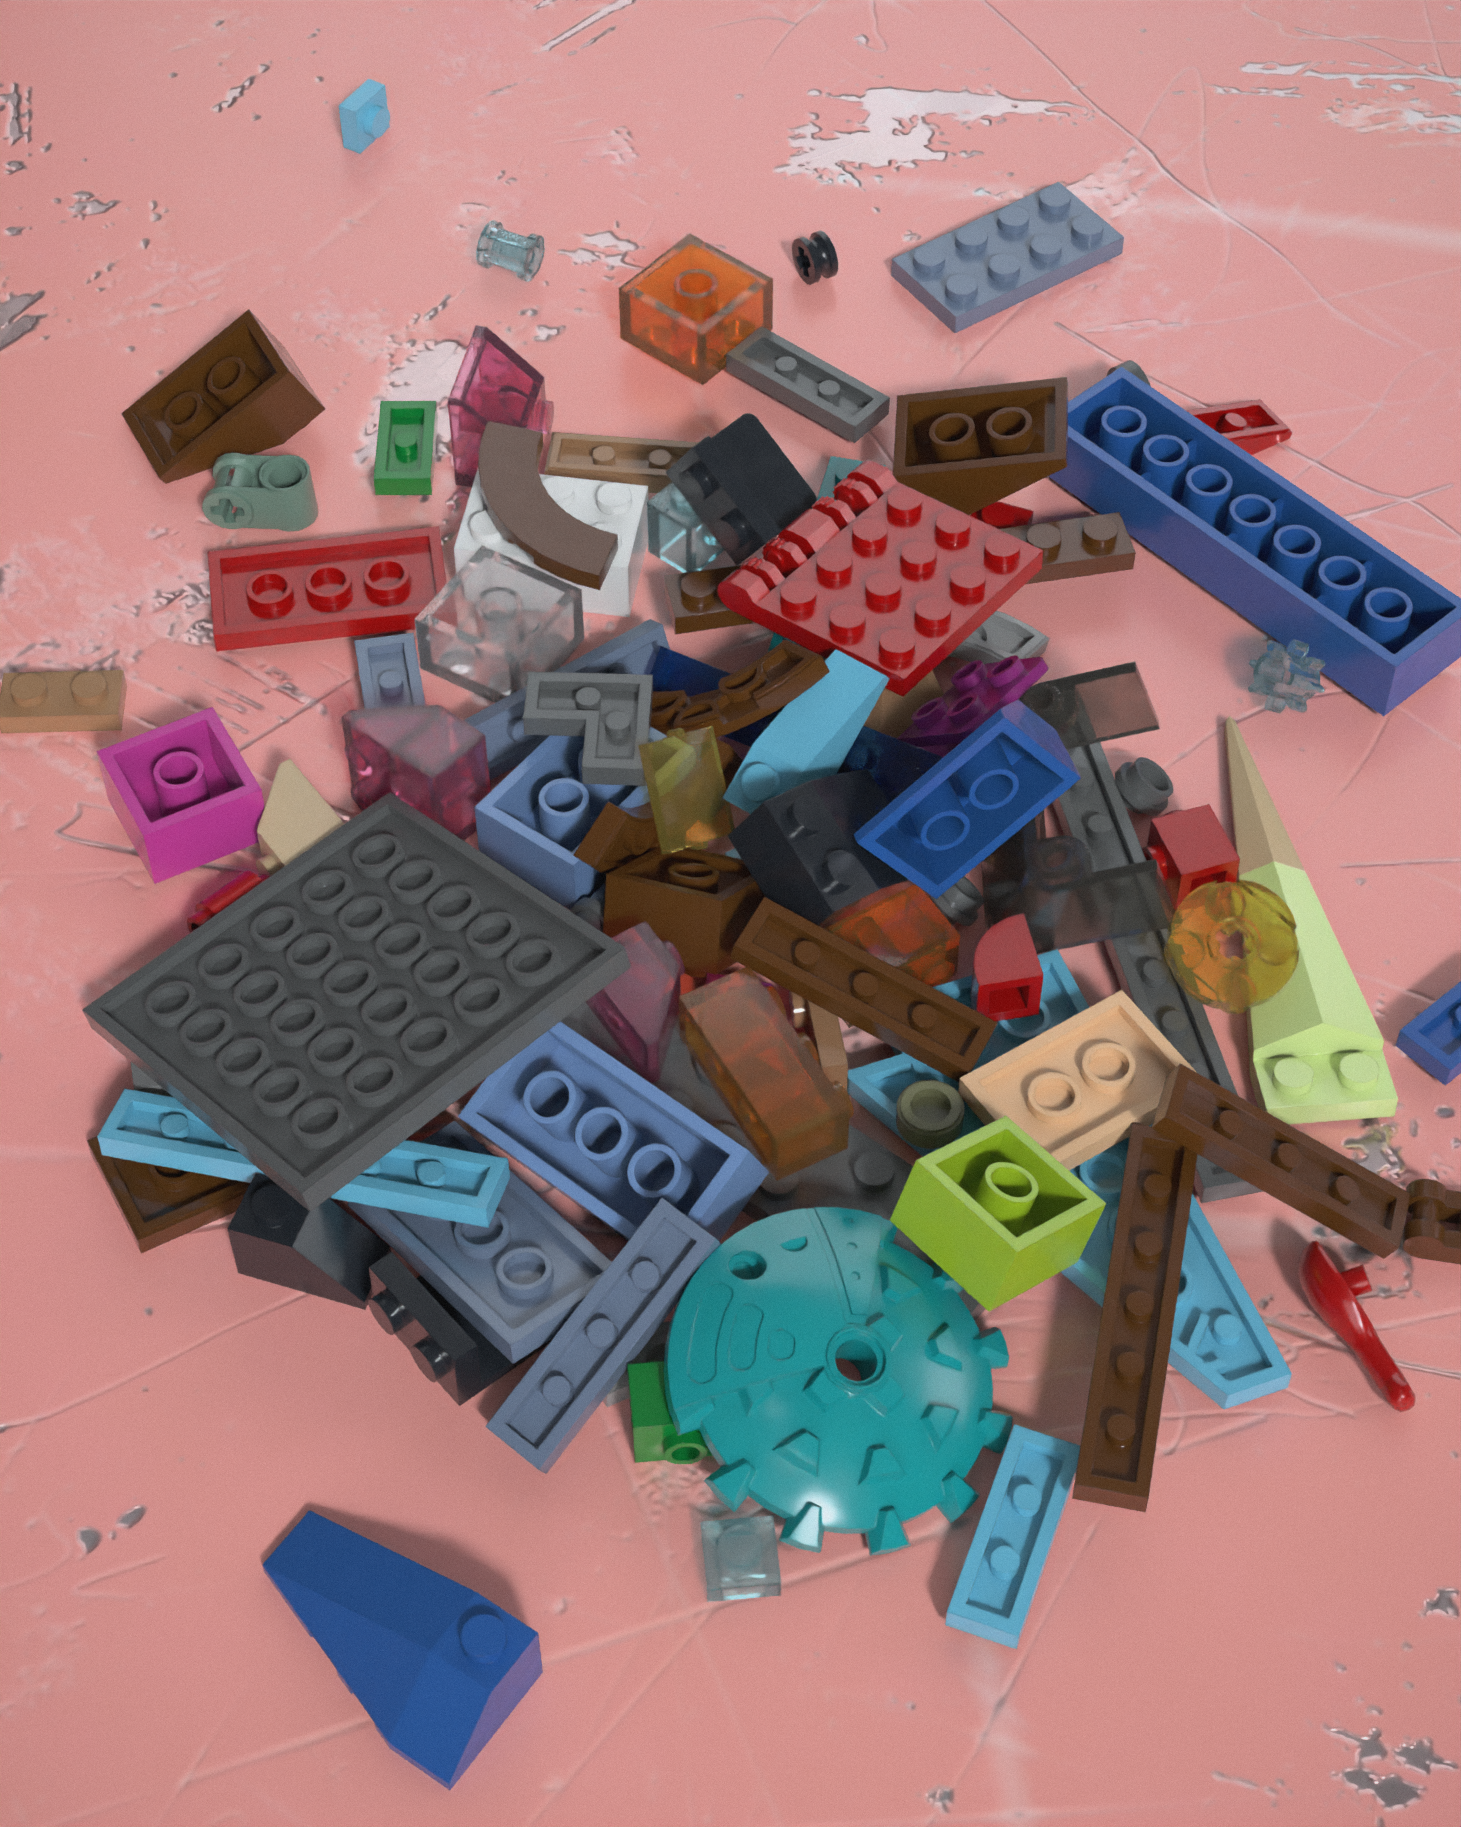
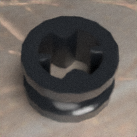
M821 230L814 232L809 240L805 237H800L793 241V261L800 277L805 283L811 285L819 282L821 275L825 278L836 276L838 272L837 253L832 241L825 232Z

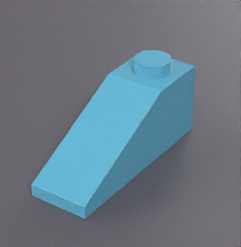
M835 649L825 661L830 672L807 691L789 702L756 739L725 792L723 799L751 814L764 801L805 782L836 775L890 678Z

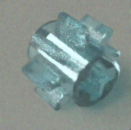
M1293 639L1286 648L1282 643L1272 640L1267 641L1268 652L1264 653L1258 660H1250L1249 665L1254 668V683L1249 686V692L1261 696L1268 695L1265 701L1266 710L1281 713L1287 704L1291 710L1302 713L1306 712V701L1314 696L1315 693H1324L1325 691L1322 685H1320L1319 670L1326 665L1325 661L1314 657H1306L1309 651V644ZM1286 671L1291 673L1288 682L1283 680Z

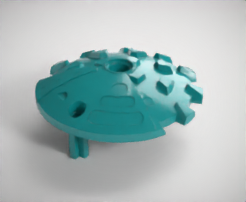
M840 1207L794 1209L754 1222L719 1245L701 1264L687 1284L676 1305L665 1345L664 1384L669 1414L678 1436L699 1429L708 1449L720 1466L704 1482L717 1498L733 1512L749 1496L767 1510L786 1519L779 1541L798 1549L820 1553L824 1532L841 1534L865 1533L869 1555L872 1556L888 1554L910 1547L911 1543L903 1524L922 1516L936 1506L950 1523H953L965 1513L977 1500L980 1493L969 1485L964 1478L977 1460L982 1447L998 1454L1003 1452L1011 1433L1013 1416L1009 1413L992 1410L993 1382L991 1369L1006 1368L1009 1361L1008 1349L1001 1329L993 1327L980 1331L969 1309L958 1295L964 1288L935 1262L930 1266L913 1253L894 1244L893 1241L898 1228L891 1221L882 1218L880 1215L861 1210ZM835 1359H845L854 1364L860 1372L862 1381L849 1380L843 1376L837 1368Z

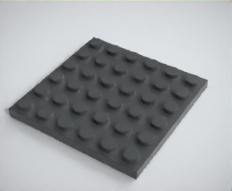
M389 792L89 1004L82 1011L90 1027L311 1212L631 968V964L624 946Z

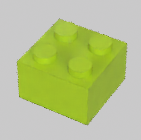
M1004 1116L917 1159L890 1221L964 1288L969 1295L990 1312L1076 1264L1106 1203L1010 1118Z

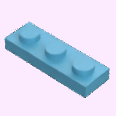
M1014 1424L946 1614V1626L1017 1649L1075 1480L1080 1445Z

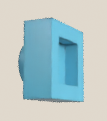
M367 79L338 105L344 148L361 154L390 127V113L387 106L386 87L384 84Z

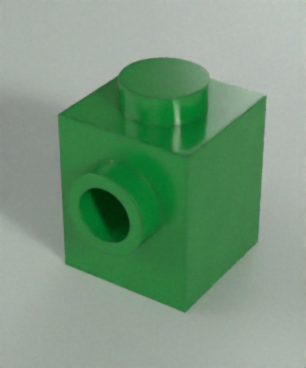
M664 1361L627 1364L635 1463L667 1460L673 1464H692L707 1456H713L699 1429L678 1436L669 1414L665 1395Z

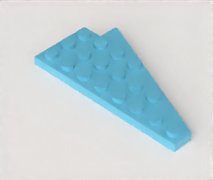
M1058 949L1037 955L1044 975L1039 1015L996 1021L998 1024L972 1071L1089 1008ZM972 975L932 987L970 1008ZM892 1046L891 1048L895 1056L848 1070L847 1092L853 1099L921 1156L939 1149L917 1147L901 1136L896 1126L897 1101L901 1092L907 1086L917 1081H941L952 1086L957 1092L959 1091V1082ZM964 1100L963 1127L961 1133L954 1141L985 1126ZM1130 1137L1070 1170L1073 1175L1106 1203V1206L1078 1262L1061 1271V1273L1101 1307H1103ZM1192 1193L1168 1363L1225 1410L1288 1388L1292 1373Z

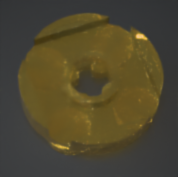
M1238 879L1237 883L1222 882L1216 884L1217 881L1203 884L1193 890L1178 906L1168 926L1164 958L1178 984L1195 1000L1211 1008L1221 1009L1229 1014H1239L1249 1008L1260 1006L1270 1001L1292 977L1299 960L1298 940L1294 931L1297 925L1293 913L1287 904L1269 888L1248 880ZM1236 931L1242 933L1247 938L1242 948L1248 956L1244 959L1236 956L1229 959L1224 957L1219 952L1221 944L1216 939V934L1221 932L1230 937Z

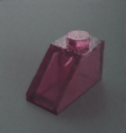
M644 921L612 937L613 940L625 947L631 968L591 997L586 1003L642 1077L649 1083H653L661 1077L681 1007L680 976L684 975L685 968L675 946L669 940L661 942Z

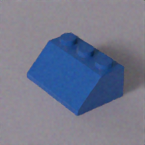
M1016 700L999 709L853 835L859 845L937 899L1080 780L1081 776L1056 729L1021 701Z

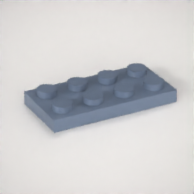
M1057 182L893 258L891 276L951 331L957 333L1122 254L1124 236L1065 186Z
M456 1121L420 1141V1143L494 1156ZM510 1171V1179L488 1228L348 1202V1206L513 1364L555 1337L612 1263L512 1171Z

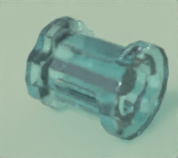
M491 220L485 225L478 240L476 249L477 264L487 269L496 265L516 272L520 280L532 281L543 261L545 253L544 238L535 233L526 237L507 231L501 222Z

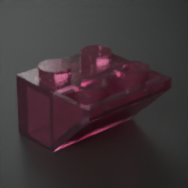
M441 705L350 710L341 717L346 745L344 751L348 759L352 786L350 790L351 796L362 811L391 792L463 841L477 831L474 807L491 792L486 738L483 733Z

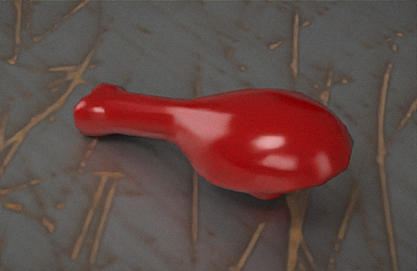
M1317 1240L1311 1241L1302 1250L1298 1259L1299 1281L1309 1303L1321 1319L1355 1352L1376 1386L1383 1392L1388 1404L1400 1412L1410 1410L1415 1405L1416 1395L1380 1340L1367 1314L1355 1298L1356 1296L1373 1291L1364 1265L1362 1264L1339 1272L1321 1243Z

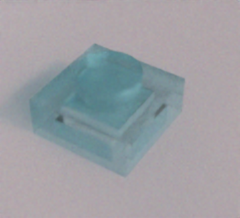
M773 1515L700 1522L707 1602L781 1596V1575Z

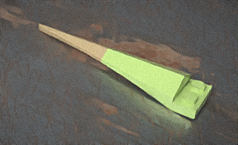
M1229 715L1225 722L1224 735L1235 851L1240 858L1237 877L1245 980L1249 1073L1257 1105L1260 1109L1287 1124L1393 1117L1396 1112L1398 1096L1382 1050L1384 1039L1235 720Z

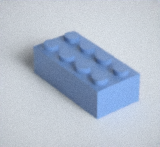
M561 1021L489 1075L458 1115L461 1120L487 1141L627 1241L633 1236L661 1198L720 1241L769 1173L749 1150Z

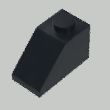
M255 1173L228 1227L239 1274L366 1310L368 1301L373 1295L369 1266L391 1253V1248L387 1243L329 1198L310 1212L268 1176Z

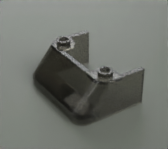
M1135 661L1041 682L1031 686L1018 699L1056 729L1066 749L1160 729L1158 716ZM1044 810L981 862L986 930L988 931L993 925L1008 917L1024 913L1037 954L1181 926L1180 913L1156 859L1094 872L1092 856L1087 846L1081 840L1066 835L1046 838Z

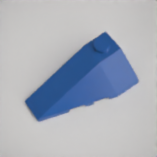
M310 1510L262 1564L265 1574L309 1636L315 1638L335 1666L341 1681L351 1694L354 1693L372 1718L376 1730L388 1747L448 1790L453 1788L543 1673L538 1632L479 1593Z

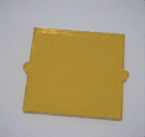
M713 726L702 727L688 732H684L682 728L672 729L667 732L666 738L638 745L662 854L673 853L689 847L693 850L706 849L708 841L729 835L735 829L730 803L723 799L727 789Z

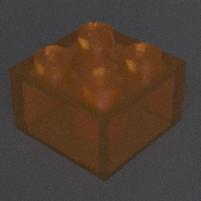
M689 233L619 287L620 338L704 385L726 367V354L759 327L762 326L770 331L773 329V278Z

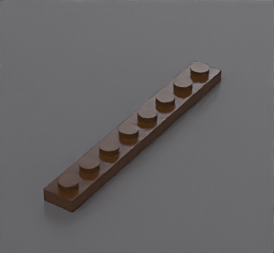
M1120 512L999 529L1043 550L1042 569L1026 584L1131 570L1134 567L1136 552ZM741 565L664 576V595L675 634L755 623L728 609L718 595V585L736 569H741Z

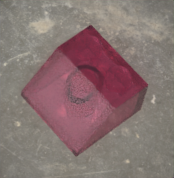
M475 326L448 398L456 485L472 487L478 468L481 438L488 421L540 431L543 434H549L553 424L554 403L553 401L546 400L544 376L485 326Z

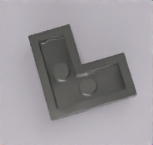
M528 671L523 714L524 735L584 736L582 758L583 784L646 786L653 701V675Z

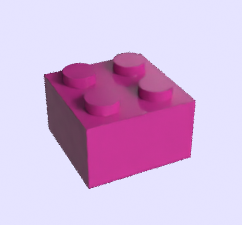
M213 707L96 751L108 800L154 884L259 843L257 828L265 808L262 789Z

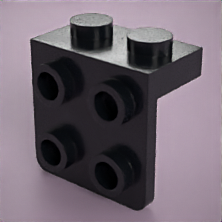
M750 413L743 414L712 438L710 436L704 438L665 472L736 566L775 538L804 511L813 509L812 505L817 501L813 490L759 419Z
M392 1252L369 1266L373 1297L369 1299L368 1304L374 1318L389 1335L395 1334L411 1352L421 1372L431 1382L437 1381L459 1406L552 1341V1339L513 1364L421 1275L415 1278Z

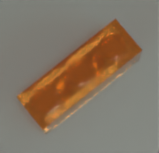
M750 966L679 996V1030L681 1039L777 1181L848 1148L849 1119L853 1117L854 1110L846 1089L837 1080L830 1082L820 1067L817 1051L810 1038L803 1032L799 1034L795 1032L786 1019L785 1007L777 991L770 985L764 987Z

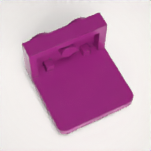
M1014 655L1000 662L983 664L981 660L973 661L959 669L952 676L951 682L953 686L941 697L926 702L912 714L911 719L914 723L897 738V741L922 776L999 709L1018 700L1048 671L1049 667L1042 657L1019 659L1018 656Z

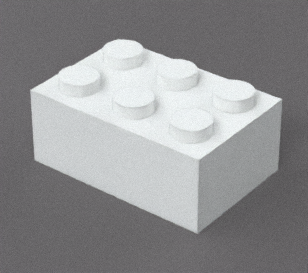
M477 468L454 546L459 598L630 617L650 536L648 486L539 474L548 494L567 513L592 527L618 534V551L601 589L597 590L557 577L534 564L533 556L522 550L516 543L511 544L506 541L488 515L487 505L480 487L479 469Z

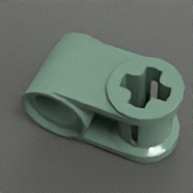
M226 453L218 457L214 463L213 478L215 483L213 489L209 490L204 496L202 510L206 518L213 524L227 529L258 528L279 529L291 532L307 528L315 522L318 516V504L310 466L301 457L295 455L261 456ZM231 469H235L233 476L229 475ZM233 506L238 507L235 513H232Z

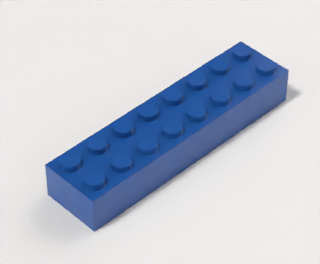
M1123 367L1118 368L1068 402V464L1066 468L1049 477L1102 515L1120 512L1129 535L1382 716L1388 714L1461 657L1460 597Z

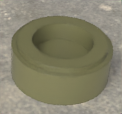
M921 1080L907 1086L899 1095L896 1108V1126L901 1136L909 1143L926 1149L941 1148L952 1143L961 1133L964 1119V1102L957 1090L949 1084L937 1080Z

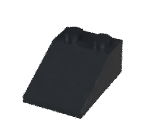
M868 768L810 780L766 800L728 835L731 843L766 898L823 929H827L914 885L913 882L859 845L853 835L889 804V801Z

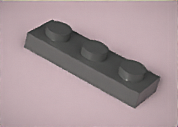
M762 326L726 354V371L853 443H856L889 414L890 397Z

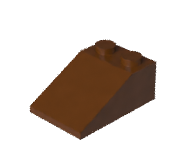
M248 309L126 409L122 416L158 477L167 484L213 468L218 457L226 453L252 455L282 445L322 413L325 407L286 348Z
M1067 377L897 395L893 476L897 482L967 515L1067 467Z

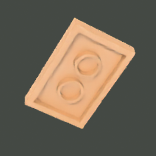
M1120 990L964 1075L959 1080L958 1093L985 1126L1007 1116L1070 1171L1130 1137L1132 1123L1146 1126L1153 1124L1166 1076L1180 1063L1193 1071L1195 1070L1123 990Z

